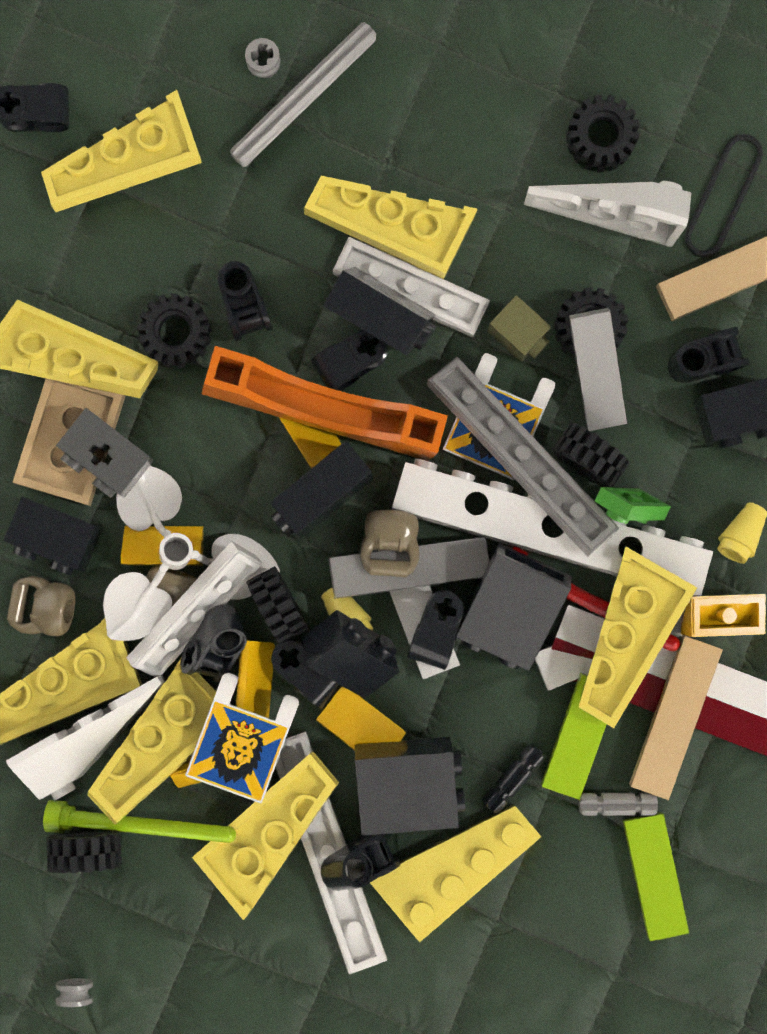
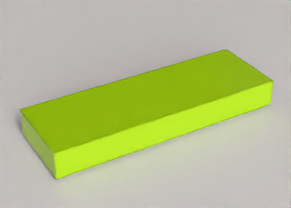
M581 672L541 782L543 788L580 800L607 725L579 708L588 676Z
M659 812L655 815H644L622 820L648 940L655 941L689 934L664 814Z

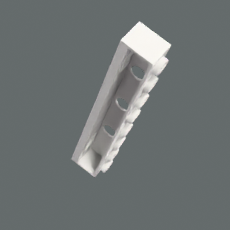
M415 459L414 464L405 462L392 510L410 512L418 519L479 537H485L486 539L513 547L517 546L527 551L616 577L622 562L619 544L625 537H635L642 545L641 555L697 587L693 596L702 595L713 551L703 549L704 542L681 536L679 541L665 538L666 531L642 525V529L638 530L627 527L626 524L612 519L619 527V530L587 557L565 532L556 538H551L544 534L542 521L548 514L529 494L527 497L512 493V486L497 481H490L489 486L474 482V475L459 470H453L451 475L436 471L437 464L422 459ZM472 492H480L488 499V508L481 515H472L465 508V499Z

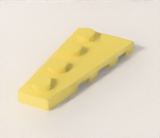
M175 90L165 96L167 101L151 110L150 107H147L135 115L137 119L117 130L114 127L102 135L103 139L89 148L83 146L42 171L41 174L54 211L58 212L202 163L178 91Z
M326 176L320 177L304 207L305 215L442 279L445 278L477 213V208L464 206L463 209L446 206L444 201L429 198V202L406 197V193L392 190L391 194L371 190V187L368 185Z
M16 300L0 323V369L135 398H141L158 371V361L20 300Z
M625 547L579 708L615 728L697 587Z
M105 618L90 631L83 633L72 641L68 647L57 655L50 657L40 664L39 668L0 693V745L125 695L142 685L137 669L132 667L126 658L130 654L126 641L112 640L107 636Z
M181 659L166 682L160 687L143 715L139 717L132 727L131 732L122 745L116 750L88 790L87 795L115 825L193 755L216 691L199 673L195 672L192 675L182 673Z
M314 752L306 756L265 793L262 804L254 802L228 825L236 831V838L233 842L210 841L192 857L243 920L254 908L339 784V781Z
M513 804L503 809L500 813L494 814L468 827V829L400 861L401 865L397 869L370 882V884L416 939L421 942L540 839L541 835Z

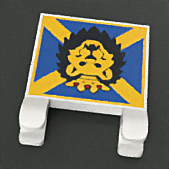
M485 353L481 358L475 376L522 426L534 436L555 388V382L542 378L531 402L488 384L497 364V358ZM456 417L442 450L515 480Z
M224 673L185 776L262 804L299 701L296 697L285 695L275 720L230 704L238 677L231 673Z

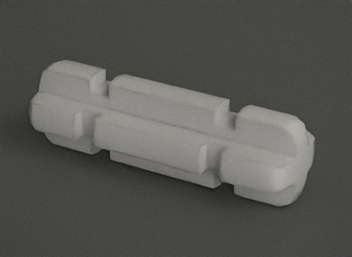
M647 792L639 793L638 796H635L633 793H601V796H597L595 793H582L580 800H578L579 812L584 816H597V812H601L603 816L635 815L636 812H639L641 815H655L658 811L657 796Z

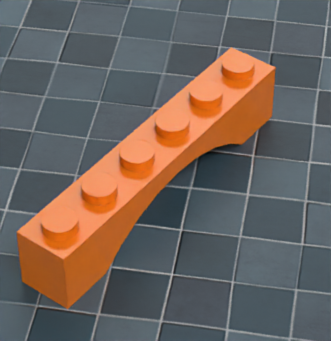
M218 346L214 347L201 393L202 395L425 461H429L438 454L448 416L411 404L371 399L324 387L285 373L255 357Z

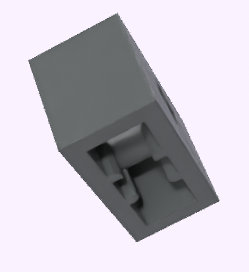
M87 408L84 409L56 445L65 452L60 458L64 463L79 474L85 468L95 475L96 479L92 484L110 498L116 492L125 498L154 461ZM110 447L108 455L112 458L110 463L107 465L104 462H100L96 466L98 458L94 453L98 448L106 451Z

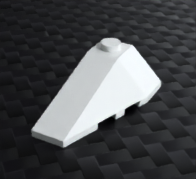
M661 181L660 183L633 182L529 186L524 205L672 247L687 226L691 192L682 190L681 185L670 181Z
M158 676L108 704L107 708L99 709L79 719L73 724L72 728L64 729L48 736L6 760L8 766L39 800L49 795L53 797L54 801L76 789L73 781L82 777L154 698L160 687L166 682L164 676Z

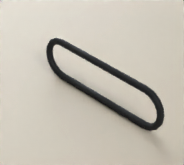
M747 134L737 135L728 142L686 230L685 241L688 249L697 256L707 257L718 252L751 185L763 157L762 146L753 136ZM741 140L750 141L757 149V158L714 248L709 251L698 250L691 242V234L727 156L736 142Z

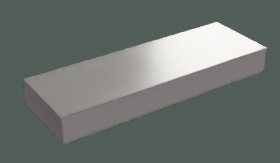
M609 308L569 315L587 429L593 431L627 424Z

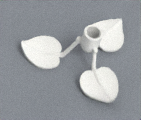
M149 466L125 498L117 493V510L121 520L132 530L143 531L154 524L158 532L164 537L159 548V558L162 565L151 583L141 573L128 572L119 575L109 584L103 602L107 636L112 640L131 641L150 635L153 627L172 607L171 596L166 591L157 588L167 570L181 569L189 563L190 559H195L209 566L231 541L257 555L262 562V565L248 580L274 566L278 572H280V569L272 555L263 546L247 536L227 534L217 538L212 545V558H207L198 551L193 550L192 543L187 536L181 533H171L167 530L161 521L170 520L178 513L182 501L181 490L177 482L169 474ZM247 583L238 590L231 600H241L252 596Z

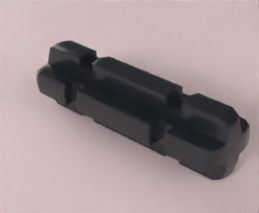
M534 744L527 745L520 754L522 756L520 760L515 759L496 781L497 786L495 789L490 788L484 795L482 801L493 813H500L508 804L506 801L508 797L513 798L533 775L531 773L533 768L538 769L545 761V754Z

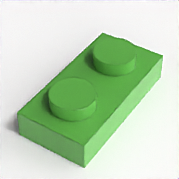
M601 487L594 501L607 509L606 515L624 524H628L629 521L647 524L648 521L665 520L671 508L668 504L640 488Z

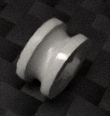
M267 38L255 39L246 48L245 59L248 70L252 75L258 78H269L277 73L280 68L281 59L278 47L273 41ZM267 51L268 57L273 55V58L267 59V65L260 66L258 60L253 62V59L259 58V52Z
M84 978L58 981L56 983V990L60 991V996L56 998V1005L60 1007H81L91 1004L93 996L88 994V990L93 987V981Z

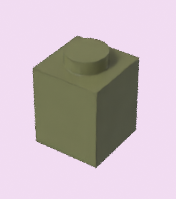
M516 295L492 320L487 332L522 362L528 355L535 359L549 344L550 341L546 338V335L551 326Z

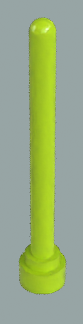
M49 800L43 816L44 830L51 833L63 834L65 830H72L73 827L224 843L233 842L236 838V831L233 827L134 816H125L115 825L104 813L77 811L74 806H69L67 801Z

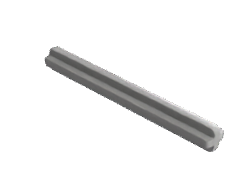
M360 23L231 148L232 158L242 167H246L376 41L375 31L367 23Z

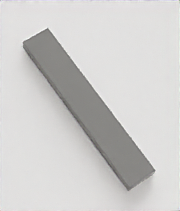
M458 357L428 379L427 386L587 557L619 530V527L612 519L606 515Z

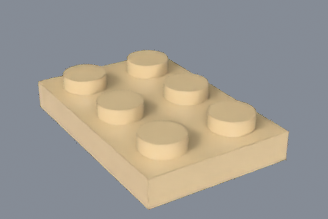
M45 379L12 483L91 506L97 488L92 484L96 476L85 468L79 474L64 463L60 458L65 452L56 445L85 408L115 429L126 395ZM99 448L94 453L98 458L96 466L100 462L105 463L108 450L102 451Z

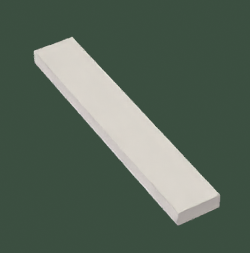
M306 731L285 739L275 766L280 779L313 752ZM329 797L301 840L350 975L387 961V956L362 887L334 891L326 887L322 881L321 865L324 859L347 846Z

